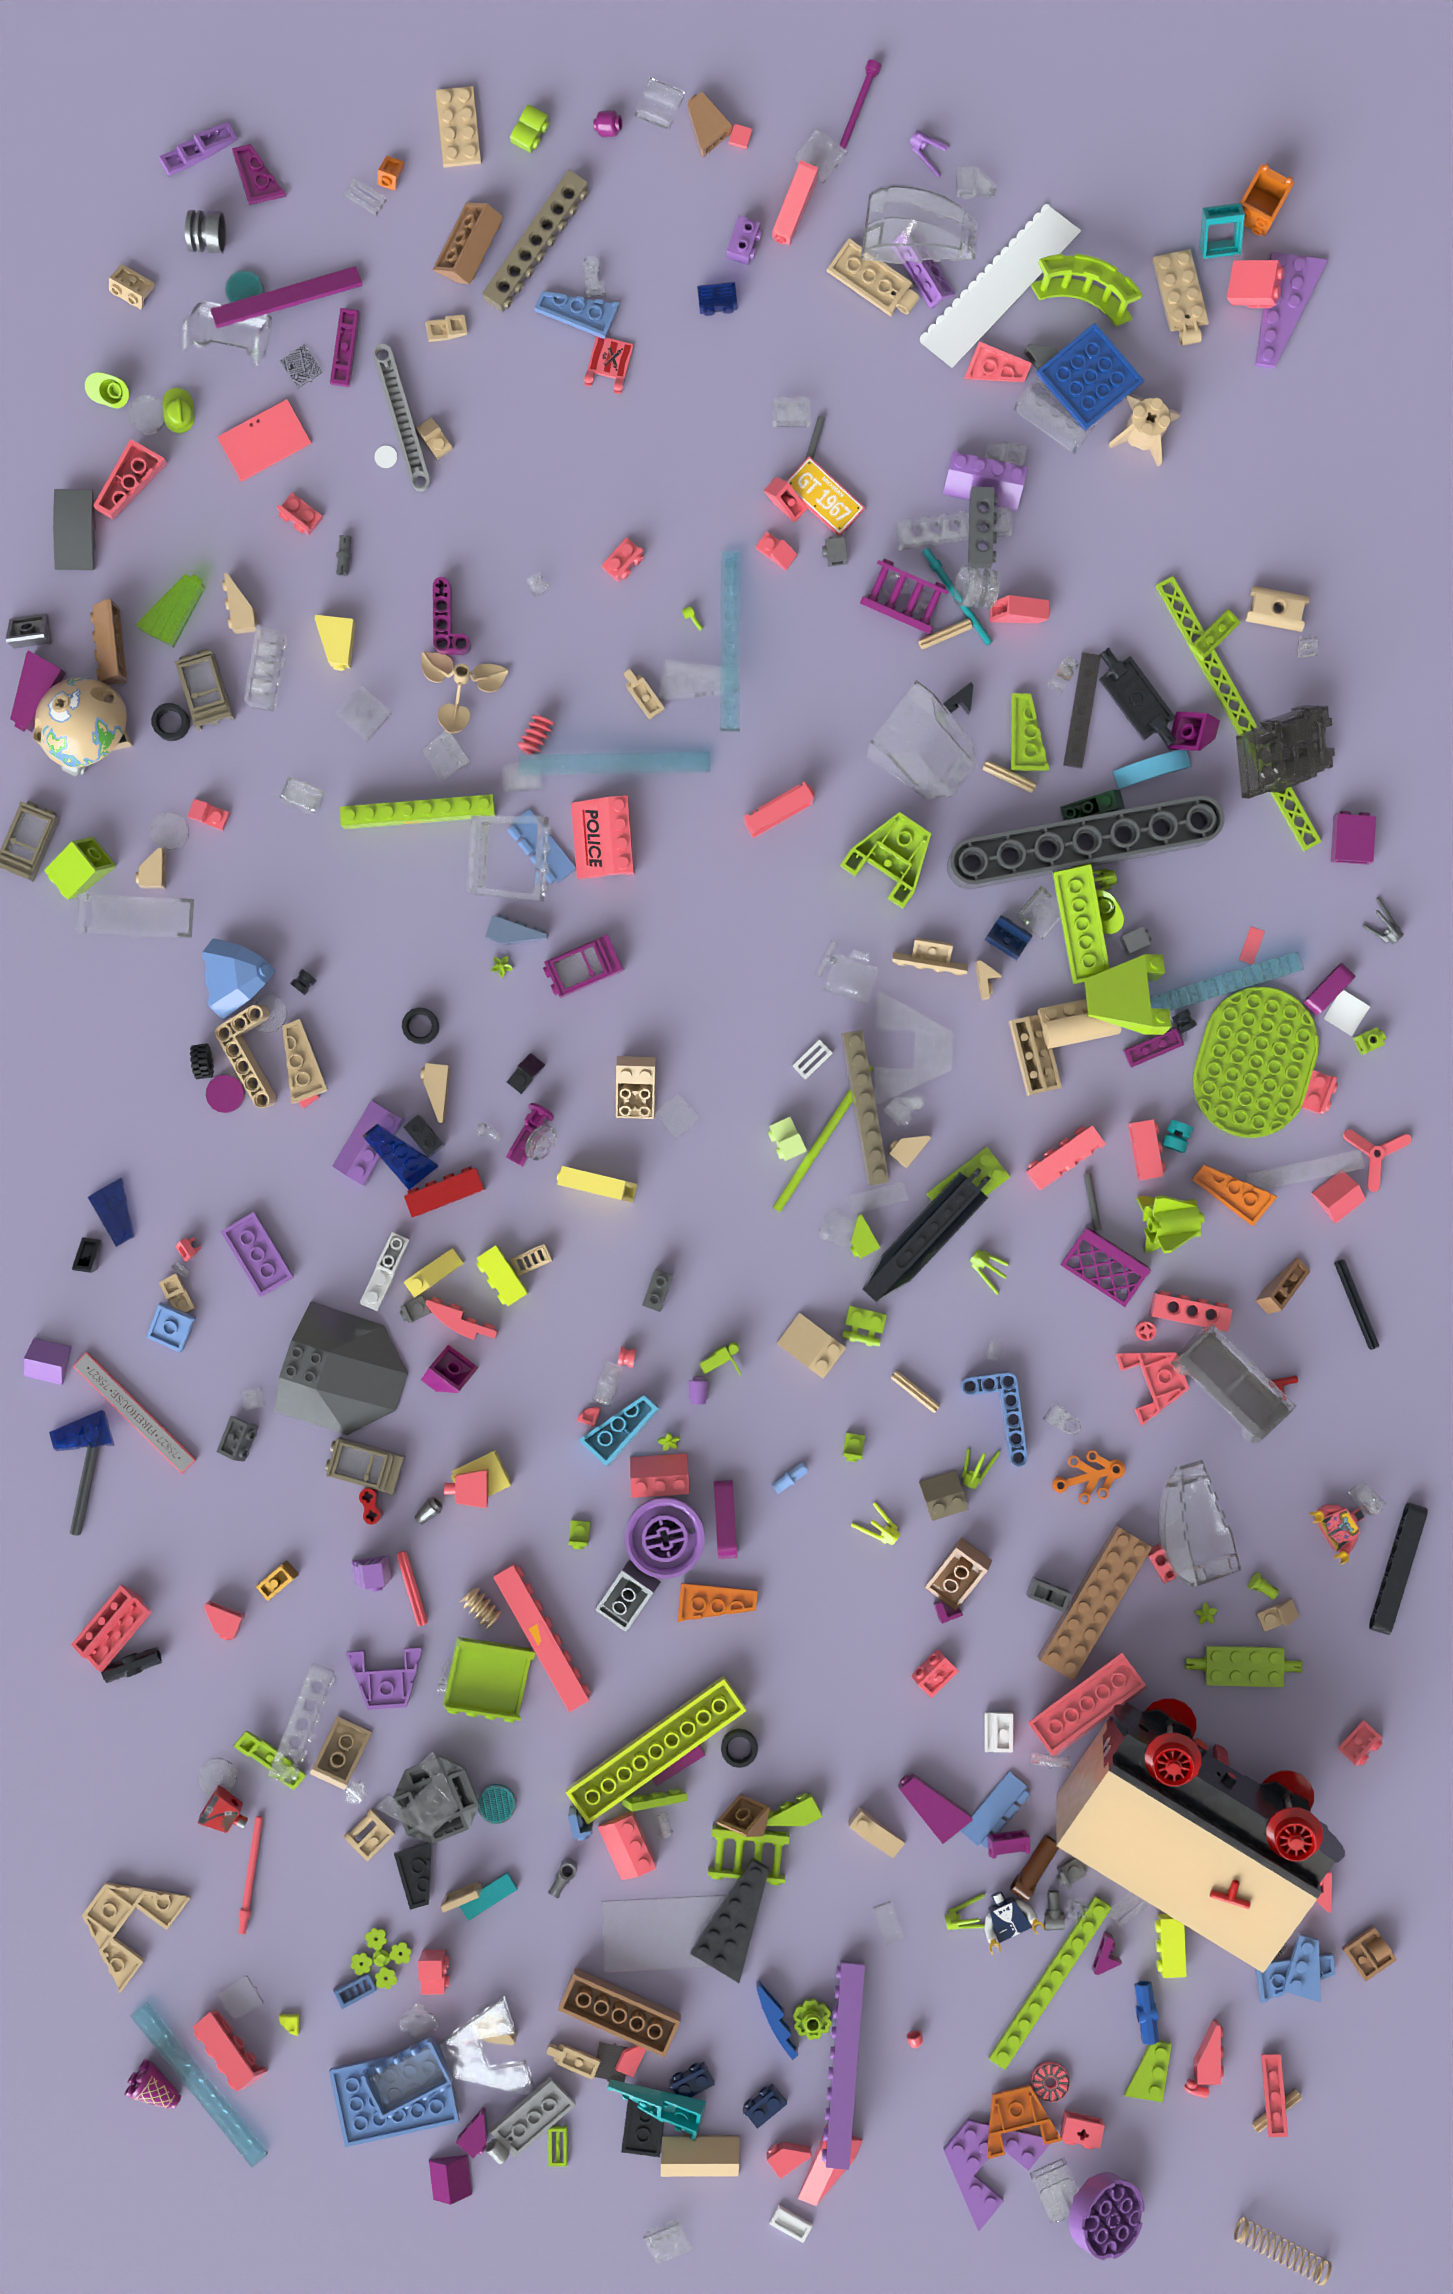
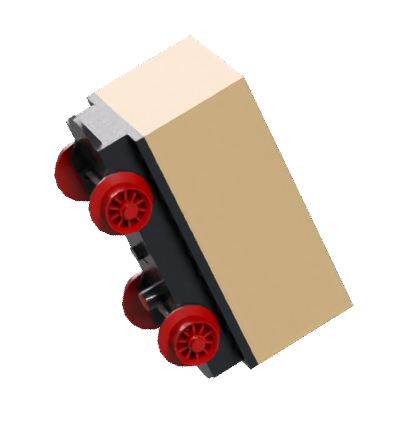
M1163 1698L1155 1701L1143 1712L1127 1702L1124 1705H1115L1111 1711L1112 1716L1106 1721L1057 1793L1056 1846L1264 1973L1321 1895L1320 1882L1333 1864L1338 1863L1345 1857V1850L1339 1840L1328 1830L1326 1824L1319 1821L1310 1812L1314 1804V1790L1310 1781L1302 1774L1292 1770H1280L1270 1774L1261 1784L1246 1775L1243 1776L1230 1768L1228 1753L1224 1747L1215 1744L1213 1747L1214 1757H1212L1207 1752L1209 1747L1204 1741L1199 1738L1193 1739L1197 1730V1719L1194 1712L1185 1702L1175 1698ZM1232 1880H1237L1240 1885L1236 1897L1250 1901L1251 1906L1249 1909H1245L1210 1898V1891L1215 1890L1228 1894Z

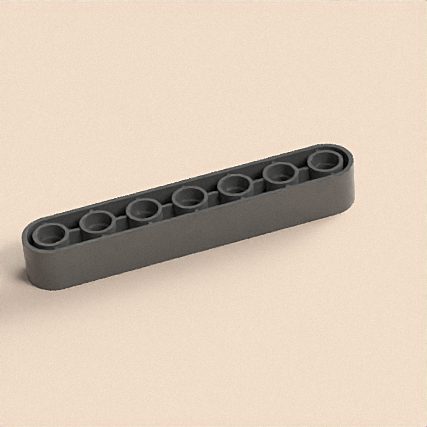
M1199 795L969 838L961 841L953 849L948 858L947 871L950 879L957 886L964 889H976L1051 875L1052 871L1089 863L1094 867L1200 847L1210 842L1221 832L1225 820L1224 812L1216 800L1208 796ZM1198 814L1204 818L1205 825L1202 829H1197L1191 824L1192 815ZM1160 821L1166 825V835L1159 836L1154 832V822ZM1123 828L1128 831L1130 839L1127 843H1121L1116 839L1115 832L1117 829ZM1082 835L1088 836L1092 841L1091 849H1081L1077 843L1078 837ZM1045 842L1052 844L1055 850L1054 855L1051 857L1043 856L1039 849L1040 844ZM1009 849L1016 853L1017 861L1014 864H1007L1003 861L1002 852ZM975 857L979 861V869L976 871L967 870L964 866V859Z

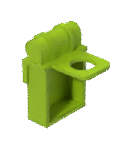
M730 1342L728 1348L726 1345L714 1350L713 1354L709 1355V1357L701 1360L699 1364L704 1373L706 1374L731 1360L741 1376L742 1373L732 1357L738 1353L739 1344L737 1342Z

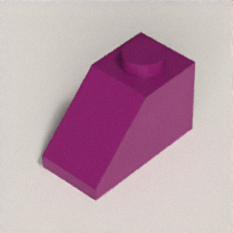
M484 2107L480 2109L458 2135L456 2144L473 2159L477 2154L481 2155L487 2146V2117Z

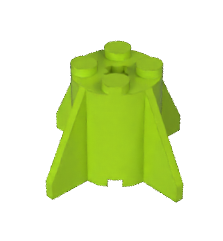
M1164 1195L1156 1196L1155 1198L1149 1196H1138L1136 1198L1143 1212V1222L1147 1221V1228H1144L1146 1234L1145 1253L1153 1252L1159 1248L1162 1249L1164 1254L1171 1253L1190 1239L1201 1236V1224L1204 1223L1205 1219L1204 1214L1199 1212L1196 1199L1180 1200Z

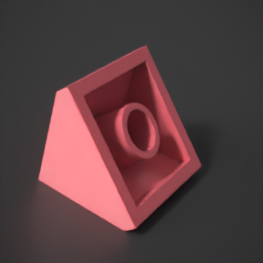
M1340 1170L1311 1193L1334 1223L1340 1221L1366 1200L1359 1184L1343 1170Z

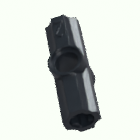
M157 1647L139 1654L133 1653L125 1656L117 1662L108 1664L101 1671L103 1680L109 1683L125 1676L127 1678L141 1673L144 1669L161 1664L162 1656Z

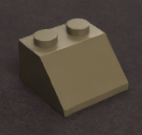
M956 1470L919 1481L932 1521L969 1510Z

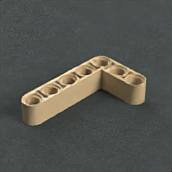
M252 1005L219 1025L215 1031L219 1043L253 1103L258 1108L273 1106L276 1103L277 1097L242 1035L269 1018L270 1011L265 1005ZM257 1009H259L261 1013L259 1018L256 1016ZM241 1019L245 1021L244 1027L240 1024ZM226 1028L230 1032L229 1037L225 1035ZM235 1045L239 1047L238 1054L234 1051ZM245 1061L248 1063V1070L244 1069ZM254 1078L258 1081L257 1087L253 1084ZM263 1095L267 1097L266 1104L262 1100Z

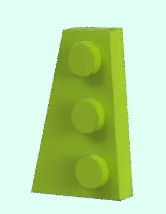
M672 1788L667 1792L627 1796L621 1801V1804L634 1812L685 1802L688 1799L686 1792L680 1790V1788Z
M1159 2040L1156 2044L1147 2046L1136 2072L1134 2071L1131 2077L1132 2080L1128 2088L1126 2087L1123 2093L1124 2096L1163 2102L1171 2042Z

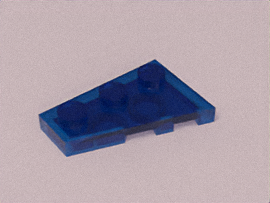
M123 1178L117 1179L88 1196L90 1203L116 1247L134 1238L132 1222L127 1207V1198L123 1188Z
M103 1410L49 1432L55 1451L76 1450L84 1447L97 1448L104 1445L115 1446L106 1413Z

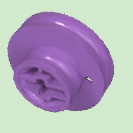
M657 1497L640 1505L630 1517L625 1532L626 1550L634 1565L645 1574L662 1579L674 1578L689 1571L699 1560L705 1542L704 1526L698 1513L686 1502L673 1497ZM664 1521H670L675 1525L670 1526V1523H664ZM657 1523H660V1524L657 1526V1530L652 1531L653 1527H654ZM693 1527L695 1532L689 1533L688 1529ZM662 1530H666L667 1535L680 1532V1534L670 1536L669 1542L664 1543L663 1538L652 1541V1538L661 1536Z

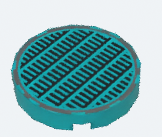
M246 270L237 271L232 274L225 286L226 296L230 303L262 294L264 291L259 277L253 272Z
M493 1784L486 1787L478 1798L480 1803L478 1807L479 1814L485 1821L491 1824L506 1822L512 1817L516 1808V1799L513 1792L502 1784Z

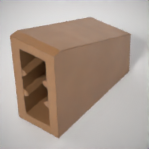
M700 92L698 95L695 94L689 99L688 114L700 154L704 158L731 135L732 125L703 92Z

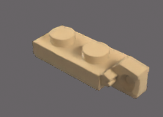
M630 669L624 672V676L628 681L625 684L627 690L649 720L665 710L643 677L640 675L635 677Z
M550 2043L546 2054L555 2057L553 2061L557 2062V2065L593 2080L601 2062V2059L566 2044L560 2043V2046Z

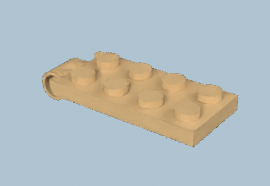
M851 239L847 240L827 268L829 274L891 317L896 307L902 313L908 315L920 299L918 294L911 290L913 288L911 281Z
M1191 249L1153 257L1152 262L1170 332L1179 330L1181 346L1201 342L1202 336L1199 326L1207 325L1209 321Z

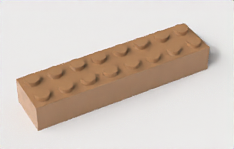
M1114 1526L1065 1612L1037 1656L1041 1662L1074 1681L1151 1551L1152 1546L1121 1527Z

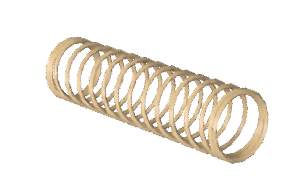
M1246 2217L1241 2218L1237 2223L1234 2231L1235 2241L1242 2244L1247 2237L1246 2247H1250L1254 2240V2251L1258 2249L1261 2243L1260 2254H1263L1267 2249L1266 2257L1269 2258L1274 2252V2262L1280 2257V2264L1283 2265L1287 2260L1288 2269L1294 2263V2272H1297L1301 2266L1300 2275L1303 2276L1307 2272L1308 2279H1311L1314 2275V2282H1317L1320 2286H1323L1328 2281L1332 2271L1330 2261H1323L1321 2256L1316 2257L1315 2253H1309V2250H1303L1301 2246L1296 2247L1294 2242L1289 2243L1288 2239H1282V2236H1276L1274 2232L1269 2233L1267 2228L1262 2229L1261 2225H1255L1254 2221L1249 2222ZM1245 2220V2226L1240 2237L1237 2239L1239 2228ZM1253 2223L1254 2227L1247 2237L1249 2231V2224ZM1256 2227H1260L1261 2231L1257 2234L1254 2240ZM1253 2230H1254V2234H1253L1252 2240H1251L1250 2244L1248 2245V2240H1249V2238H1250L1251 2233H1252ZM1266 2230L1268 2234L1264 2237L1261 2243L1263 2231ZM1261 2234L1259 2243L1257 2247L1254 2249L1256 2240ZM1270 2234H1274L1275 2237L1268 2246ZM1268 2237L1266 2246H1265L1263 2252L1261 2253V2249H1262L1263 2243H1264V2241L1266 2240V2238ZM1280 2237L1281 2241L1275 2249L1276 2238ZM1274 2241L1273 2249L1270 2255L1268 2256L1270 2246ZM1283 2241H1287L1288 2245L1282 2252ZM1280 2244H1281V2249H1280L1279 2255H1278V2257L1275 2259V2254H1276L1277 2249L1279 2248V2246H1280ZM1293 2244L1295 2248L1289 2255L1290 2245ZM1288 2248L1286 2258L1282 2263V2257L1284 2255V2252ZM1297 2248H1301L1302 2251L1296 2258ZM1295 2251L1293 2261L1291 2265L1288 2267L1290 2257ZM1307 2251L1309 2255L1303 2261V2252ZM1302 2254L1300 2264L1298 2268L1295 2270L1297 2260ZM1314 2255L1315 2259L1310 2264V2256ZM1320 2258L1322 2262L1316 2269L1317 2259ZM1308 2259L1307 2267L1304 2273L1302 2274L1304 2263ZM1315 2262L1314 2270L1311 2276L1309 2277V2271L1311 2269V2266ZM1328 2263L1327 2274L1324 2280L1320 2283V2278L1322 2276L1323 2269L1325 2265Z

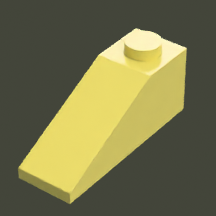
M452 1248L405 1280L404 1284L414 1298L418 1297L464 1263Z

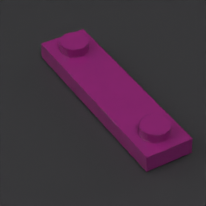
M340 308L330 378L331 385L350 387L360 317L359 310Z

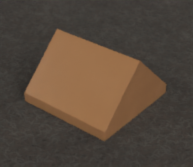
M739 1794L716 1822L718 1825L746 1837L764 1836L770 1808Z

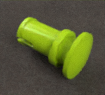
M1259 1572L1254 1573L1248 1582L1249 1589L1254 1588L1257 1592L1261 1591L1272 1600L1279 1593V1589L1266 1582V1579L1261 1577Z

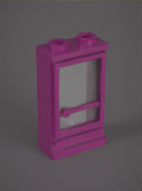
M608 934L544 961L546 966L543 967L546 977H551L554 983L550 985L554 995H559L560 998L623 971Z

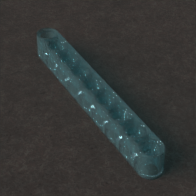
M1297 951L1151 996V1008L1170 1009V1011L1304 970Z

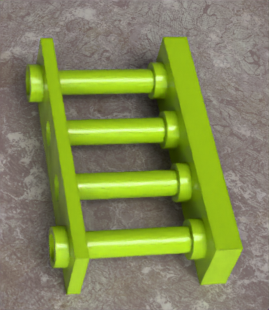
M712 1825V1837H715L717 1840L715 1864L714 1867H708V1876L717 1880H721L723 1877L738 1879L744 1871L741 1870L743 1847L746 1840L754 1841V1859L759 1862L762 1861L763 1845L765 1842L773 1843L775 1848L772 1873H768L766 1882L775 1886L781 1885V1883L785 1884V1875L780 1874L782 1847L785 1844L789 1845V1832L765 1830L764 1836L746 1837L721 1825ZM727 1838L735 1839L734 1841L736 1842L734 1869L722 1868L724 1842Z

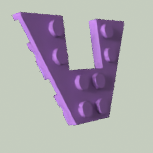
M968 2118L943 2149L977 2230L980 2231L1004 2200L975 2175L988 2159L989 2123H981ZM1015 2130L1001 2134L1005 2152L1028 2171L1050 2145H1044L1042 2136L1028 2131Z

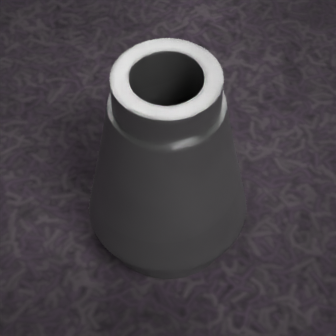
M435 1497L428 1498L414 1517L422 1525L440 1514L443 1505Z

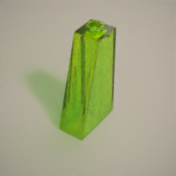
M184 574L137 622L136 627L174 648L206 588L201 583L202 579L193 574L191 577Z

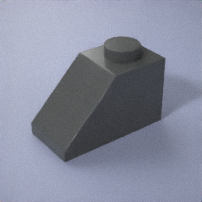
M1028 344L1024 351L1036 370L1040 369L1059 353L1056 348Z

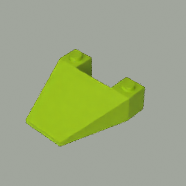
M899 812L851 848L840 864V867L856 877L864 864L868 862L897 882L887 899L901 909H904L915 892L931 833Z
M1144 954L1086 978L1084 981L1088 1016L1145 1035H1164L1172 1027L1170 1009L1151 1008L1148 981H1158L1165 973L1163 954Z

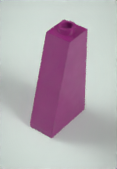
M29 650L25 656L10 717L15 722L14 726L23 732L26 729L31 732L35 728V714L40 700L52 686L61 682L66 674L59 667Z
M912 1773L910 1776L907 1774L899 1781V1790L942 1844L973 1821L969 1812Z

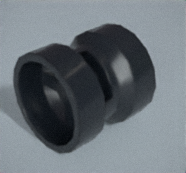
M301 969L299 976L293 979L290 984L303 995H306L309 991L308 988L314 985L317 980L304 969Z
M1189 1009L1171 1017L1173 1022L1177 1023L1180 1034L1197 1026L1196 1021L1190 1016L1191 1012Z

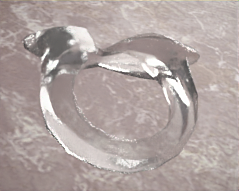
M895 571L887 574L882 585V591L888 597L891 596V593L885 589V582L888 579H897L900 574ZM907 579L899 596L903 593L909 594V582Z

